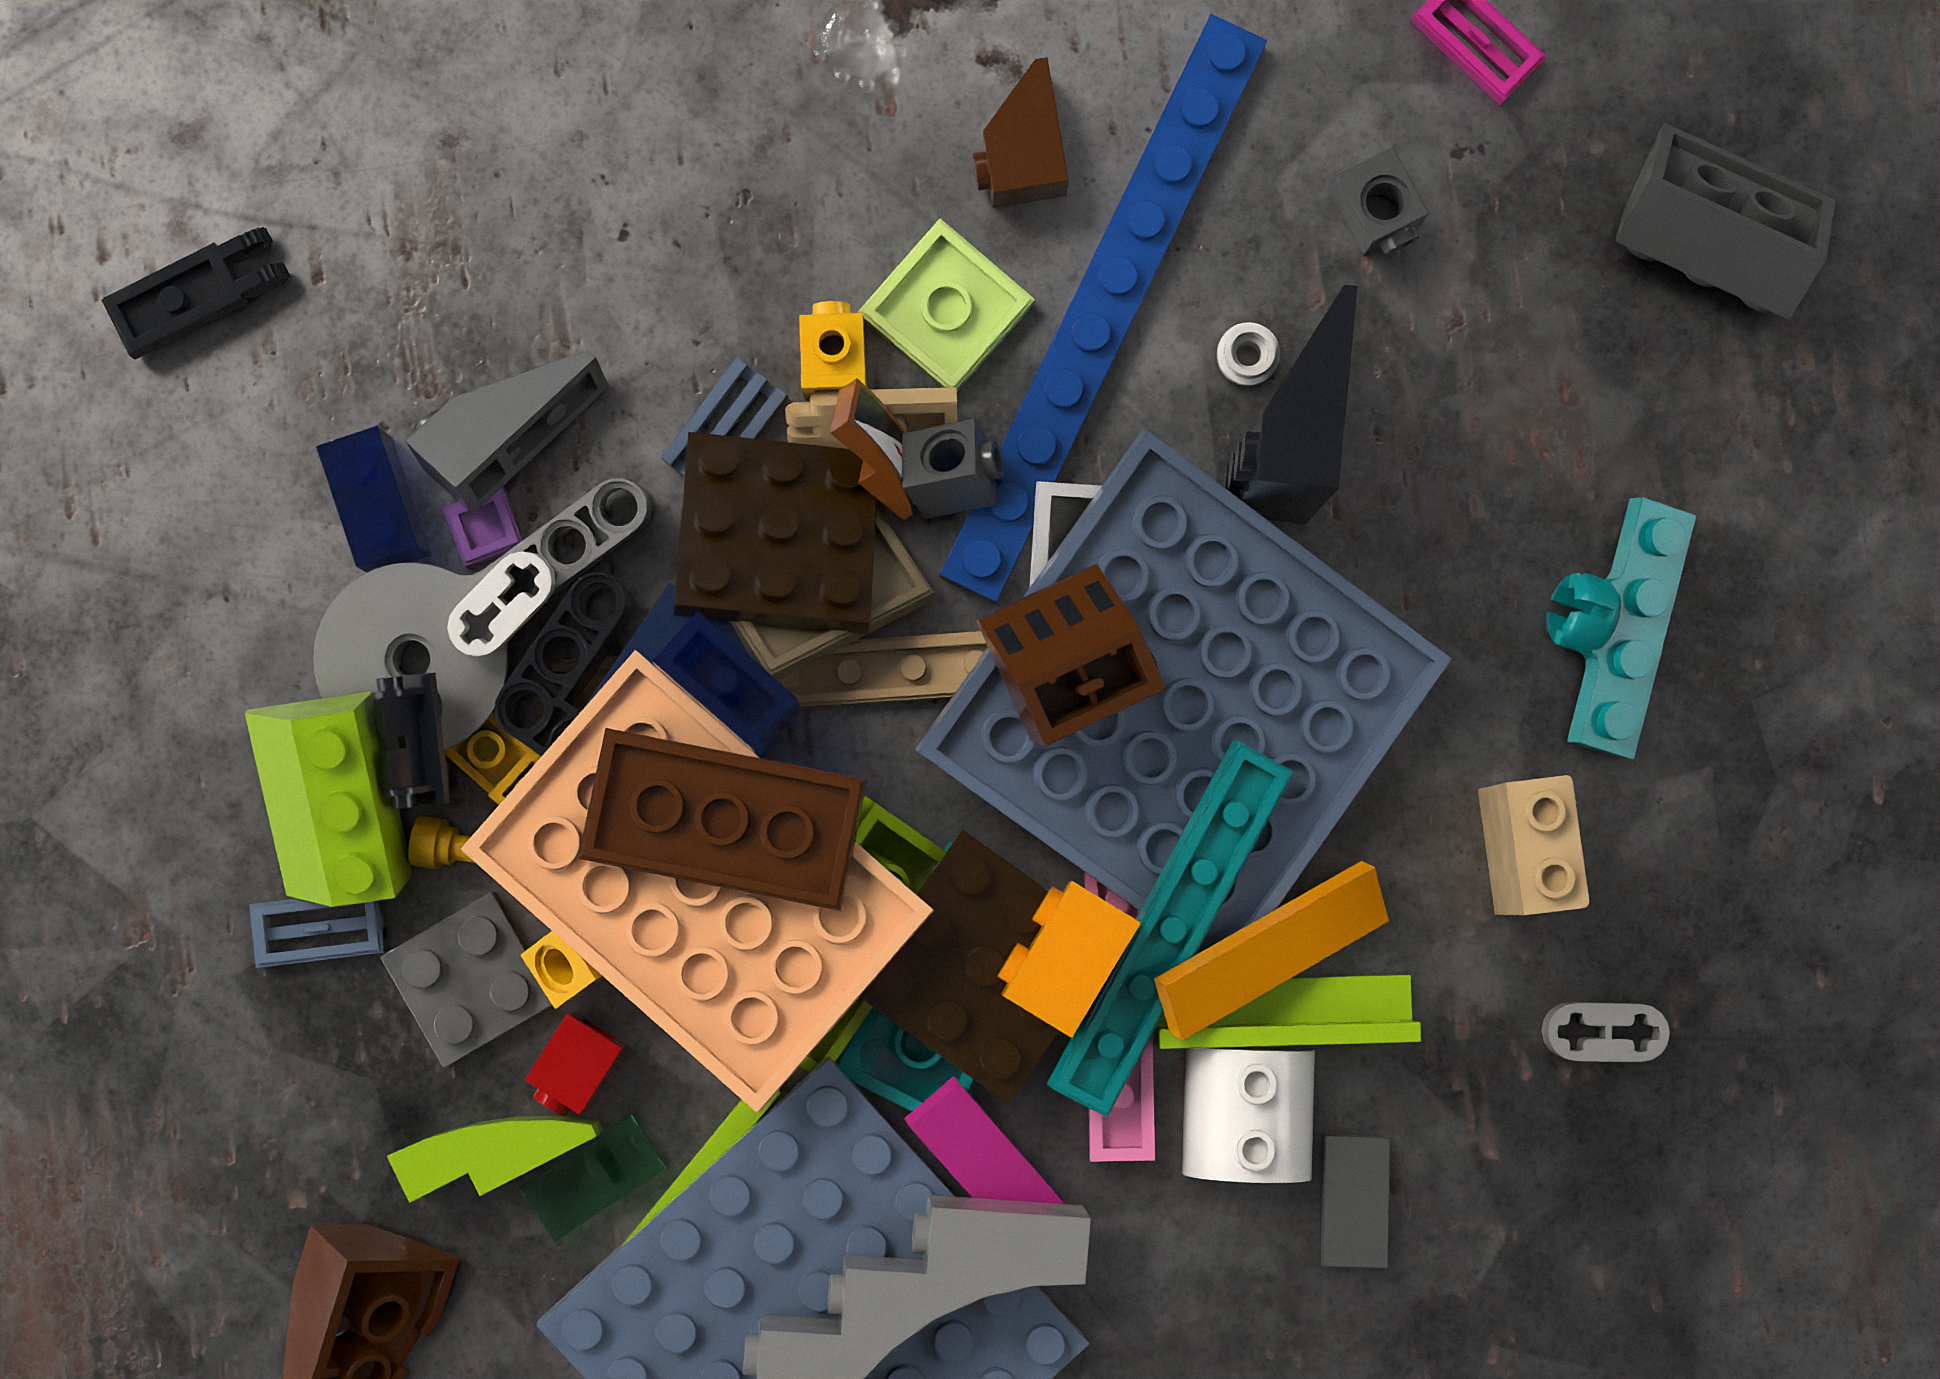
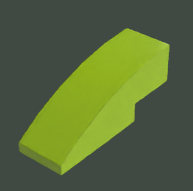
M517 1116L477 1122L438 1133L387 1155V1158L409 1203L467 1173L479 1196L597 1137L604 1132L600 1121L596 1119L570 1116Z

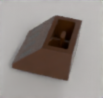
M1098 564L1085 568L976 620L1029 739L1045 747L1166 689L1140 628Z

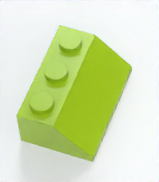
M373 691L249 709L245 712L286 896L329 907L396 898L413 875L399 809H391L390 797H383L382 793L383 784L379 751L386 750L384 738H377L374 705L371 697Z

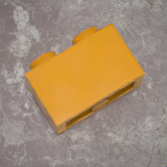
M1069 881L1063 892L1054 886L1050 888L1032 918L1033 921L1042 926L1029 948L1020 943L1016 944L997 977L1007 982L1001 993L1002 996L1072 1038L1141 922L1077 883Z

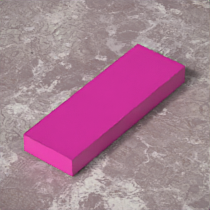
M954 1076L904 1118L913 1132L972 1198L1066 1204Z

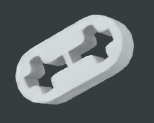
M524 551L511 553L502 559L464 597L450 614L447 629L449 638L454 646L464 654L472 656L493 654L502 648L553 594L556 579L554 569L549 562L539 554ZM515 565L521 569H528L534 565L540 572L534 579L536 586L540 589L538 593L533 596L528 592H522L508 603L502 596L515 583L514 577L509 573ZM495 604L501 612L488 626L490 632L494 635L492 640L488 642L483 638H478L472 642L468 641L465 634L468 632L470 625L464 619L469 612L476 616L483 615Z

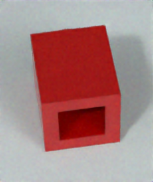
M578 1012L567 1013L525 1081L538 1088L533 1097L551 1111L566 1117L571 1109L580 1115L588 1111L629 1045Z

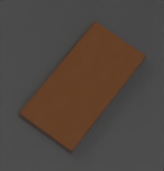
M605 728L578 859L841 911L868 780Z

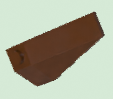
M311 1224L293 1281L282 1379H404L408 1369L403 1365V1362L419 1336L423 1334L429 1337L441 1319L459 1259L453 1253L368 1224Z

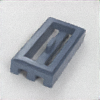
M736 357L661 456V459L684 476L685 460L682 457L686 453L688 432L701 433L741 379L747 383V386L710 434L727 436L757 395L761 393L768 399L740 435L743 438L758 439L787 401V393L773 386L765 377L758 372H754L746 363Z
M297 898L249 904L256 968L388 952L387 940H384L383 935L385 921L384 914H381L380 902L382 900L357 903L365 904L366 916L267 928V915L333 907ZM363 929L368 930L369 941L269 953L268 941Z

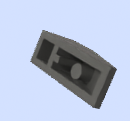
M588 350L451 398L441 409L426 415L417 425L415 432L405 442L421 467L473 515L610 386L596 357Z

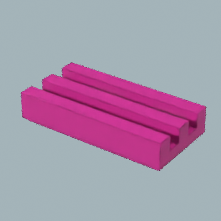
M1427 0L1413 15L1410 22L1499 106L1526 81L1528 76L1547 57L1487 0L1459 1L1524 61L1519 68L1481 30L1472 25L1447 0ZM1436 12L1507 80L1503 82L1432 14Z

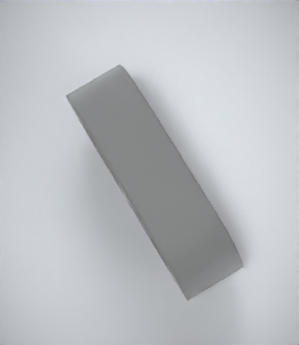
M1561 1003L1549 1010L1543 1020L1541 1030L1543 1041L1552 1053L1558 1057L1574 1061H1650L1662 1054L1668 1045L1670 1036L1668 1022L1663 1014L1652 1006L1638 1003ZM1576 1013L1577 1021L1580 1024L1599 1026V1037L1579 1038L1576 1043V1049L1570 1050L1569 1040L1558 1037V1026L1569 1024L1570 1014ZM1640 1014L1641 1024L1652 1026V1038L1642 1039L1640 1050H1635L1632 1040L1612 1038V1026H1631L1634 1023L1635 1015Z

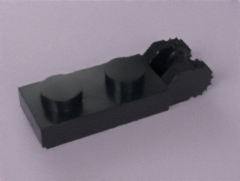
M258 227L251 229L220 245L214 242L104 297L101 301L128 355L136 360L247 304L248 298L261 296L273 288L284 284L290 278V274L284 262L281 263V261L264 265L239 279H236L229 264L243 262L260 254L267 247L271 246L270 244L273 243V240L267 228Z

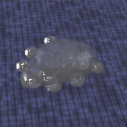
M863 0L862 2L845 1L830 9L822 21L819 29V43L813 49L814 57L820 61L828 59L830 64L836 67L834 77L838 82H847L851 76L858 78V87L864 92L872 90L875 80L884 87L897 84L901 71L895 61L902 60L906 55V49L902 44L893 43L892 36L898 32L899 24L894 19L884 20L883 16L877 12L879 5L877 0Z

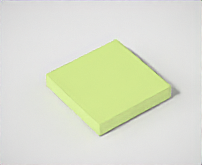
M940 218L857 313L863 312L865 323L941 388L957 387L958 392L1035 304V299Z

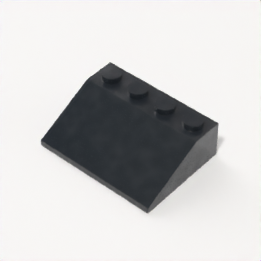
M1344 285L1253 430L1244 431L1243 440L1238 441L1236 451H1232L1230 461H1226L1223 487L1267 520L1307 524L1339 489L1358 286Z

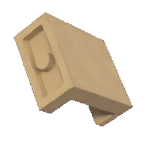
M1564 775L1507 782L1478 789L1495 915H1532L1586 908L1589 905V894L1572 778Z

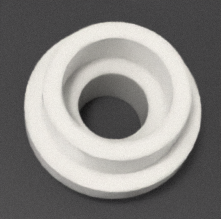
M1251 322L1240 323L1231 327L1222 336L1217 347V363L1223 375L1231 382L1241 386L1259 385L1268 380L1275 372L1280 360V347L1276 337L1266 327ZM1244 345L1254 347L1259 354L1258 363L1252 366L1241 364L1236 356L1237 349Z

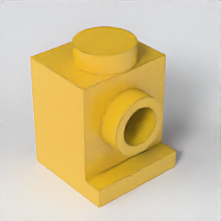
M825 301L812 305L813 314L799 315L801 389L804 399H810L811 395L818 391L841 390L856 378L867 387L863 312L851 313L850 303ZM827 336H839L844 341V347L836 355H827L820 349L822 340Z

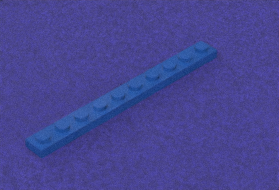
M1210 14L1000 448L1004 463L1003 478L996 479L997 505L970 510L939 574L940 578L997 604L1034 526L1036 482L1055 483L1265 48L1266 39Z

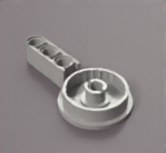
M612 478L604 481L492 564L473 575H460L429 564L398 563L374 569L358 577L335 597L326 610L317 631L313 660L316 683L321 697L329 698L368 691L378 692L376 679L412 675L409 672L404 673L400 670V667L403 665L402 653L409 642L415 640L427 647L430 653L431 662L425 673L436 672L437 690L442 700L441 725L444 750L466 740L482 727L495 710V701L508 676L509 651L508 642L493 654L483 656L467 655L458 650L450 640L447 629L449 616L454 608L502 559L511 553L521 551L539 554L554 569L556 583L554 592L550 597L552 598L639 534L649 524L653 507L648 492L640 484L627 479ZM626 489L634 495L638 510L635 518L630 523L624 526H617L608 519L605 512V504L613 492ZM568 527L578 529L583 534L586 542L583 556L572 564L565 563L558 558L554 548L556 536ZM534 565L528 568L535 579L540 572ZM535 582L531 593L533 596L540 590ZM507 593L502 596L508 603L513 600ZM495 604L483 615L476 616L471 612L466 615L464 619L470 625L468 632L465 634L468 641L472 642L478 638H483L488 642L492 640L494 635L490 632L488 626L501 612ZM398 736L384 738L386 750L399 749Z

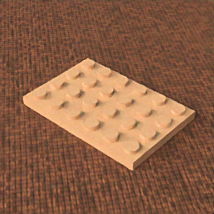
M635 650L464 844L461 850L758 1113L934 912V909L856 841L841 911L578 859L605 728L759 758L642 654Z

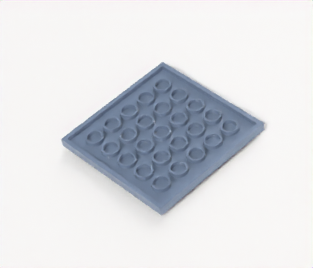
M1142 430L1024 597L1085 568L1098 564L1140 628L1166 689L1045 747L1029 739L992 654L987 647L915 748V751L1139 911L1143 907L1233 739L1292 770L1294 774L1197 951L1200 953L1276 910L1452 658L1150 431Z
M828 1056L625 1244L622 1243L537 1321L536 1326L585 1379H755L753 1375H743L744 1346L746 1334L758 1335L760 1315L839 1320V1315L828 1314V1291L830 1274H842L844 1255L922 1260L923 1254L912 1253V1232L915 1213L926 1214L928 1195L957 1196ZM1032 1286L981 1298L933 1320L892 1349L864 1379H1052L1089 1345V1342L1040 1286Z

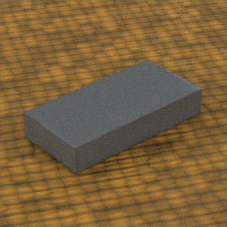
M1323 1134L1322 1266L1388 1268L1389 1137Z

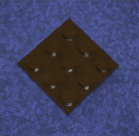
M688 432L673 616L734 622L745 621L754 624L826 631L833 629L856 634H867L871 623L876 497L858 483L863 460L846 448Z
M962 830L916 894L934 909V912L862 993L860 998L1009 1104L1060 1032L1055 1027L1002 996L1001 993L1007 982L997 977L1016 944L1020 943L1029 948L1042 926L1033 921L1032 918L1048 890Z

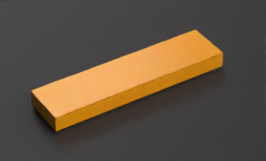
M1364 861L1358 862L1154 978L1170 1034L1184 1041L1389 922L1375 867Z

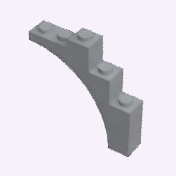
M928 1195L926 1214L915 1213L913 1221L912 1253L923 1254L922 1260L844 1255L842 1274H830L828 1291V1314L839 1315V1320L760 1315L758 1335L746 1334L743 1375H753L755 1379H864L892 1349L930 1322L981 1298L1032 1286L1086 1284L1091 1217L1083 1205Z

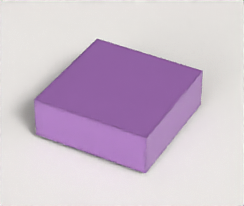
M504 487L500 488L473 515L459 502L442 508L463 565L467 569L501 557L524 540Z

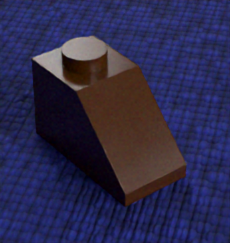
M1048 57L1033 61L983 130V151L972 153L978 191L990 190L992 208L1067 195L1069 180Z

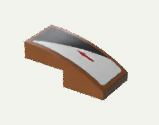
M856 378L839 390L830 434L863 460L858 483L900 518L905 520L913 515L914 504L902 488V433L904 431L879 398Z

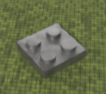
M496 892L488 893L380 957L443 1068L449 1067L553 1006L520 956L528 948Z

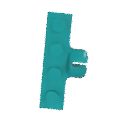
M1644 497L1630 498L1613 565L1608 577L1603 579L1588 573H1573L1566 576L1552 593L1551 602L1577 611H1571L1568 618L1547 612L1545 619L1546 630L1554 643L1579 651L1584 656L1586 664L1567 739L1568 743L1619 759L1634 760L1696 515Z

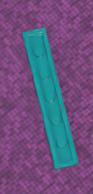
M1233 739L1136 918L1141 924L1073 1037L1070 1039L1047 1082L1050 1088L1108 1117L1164 1014L1154 978L1196 955L1294 774L1292 770Z

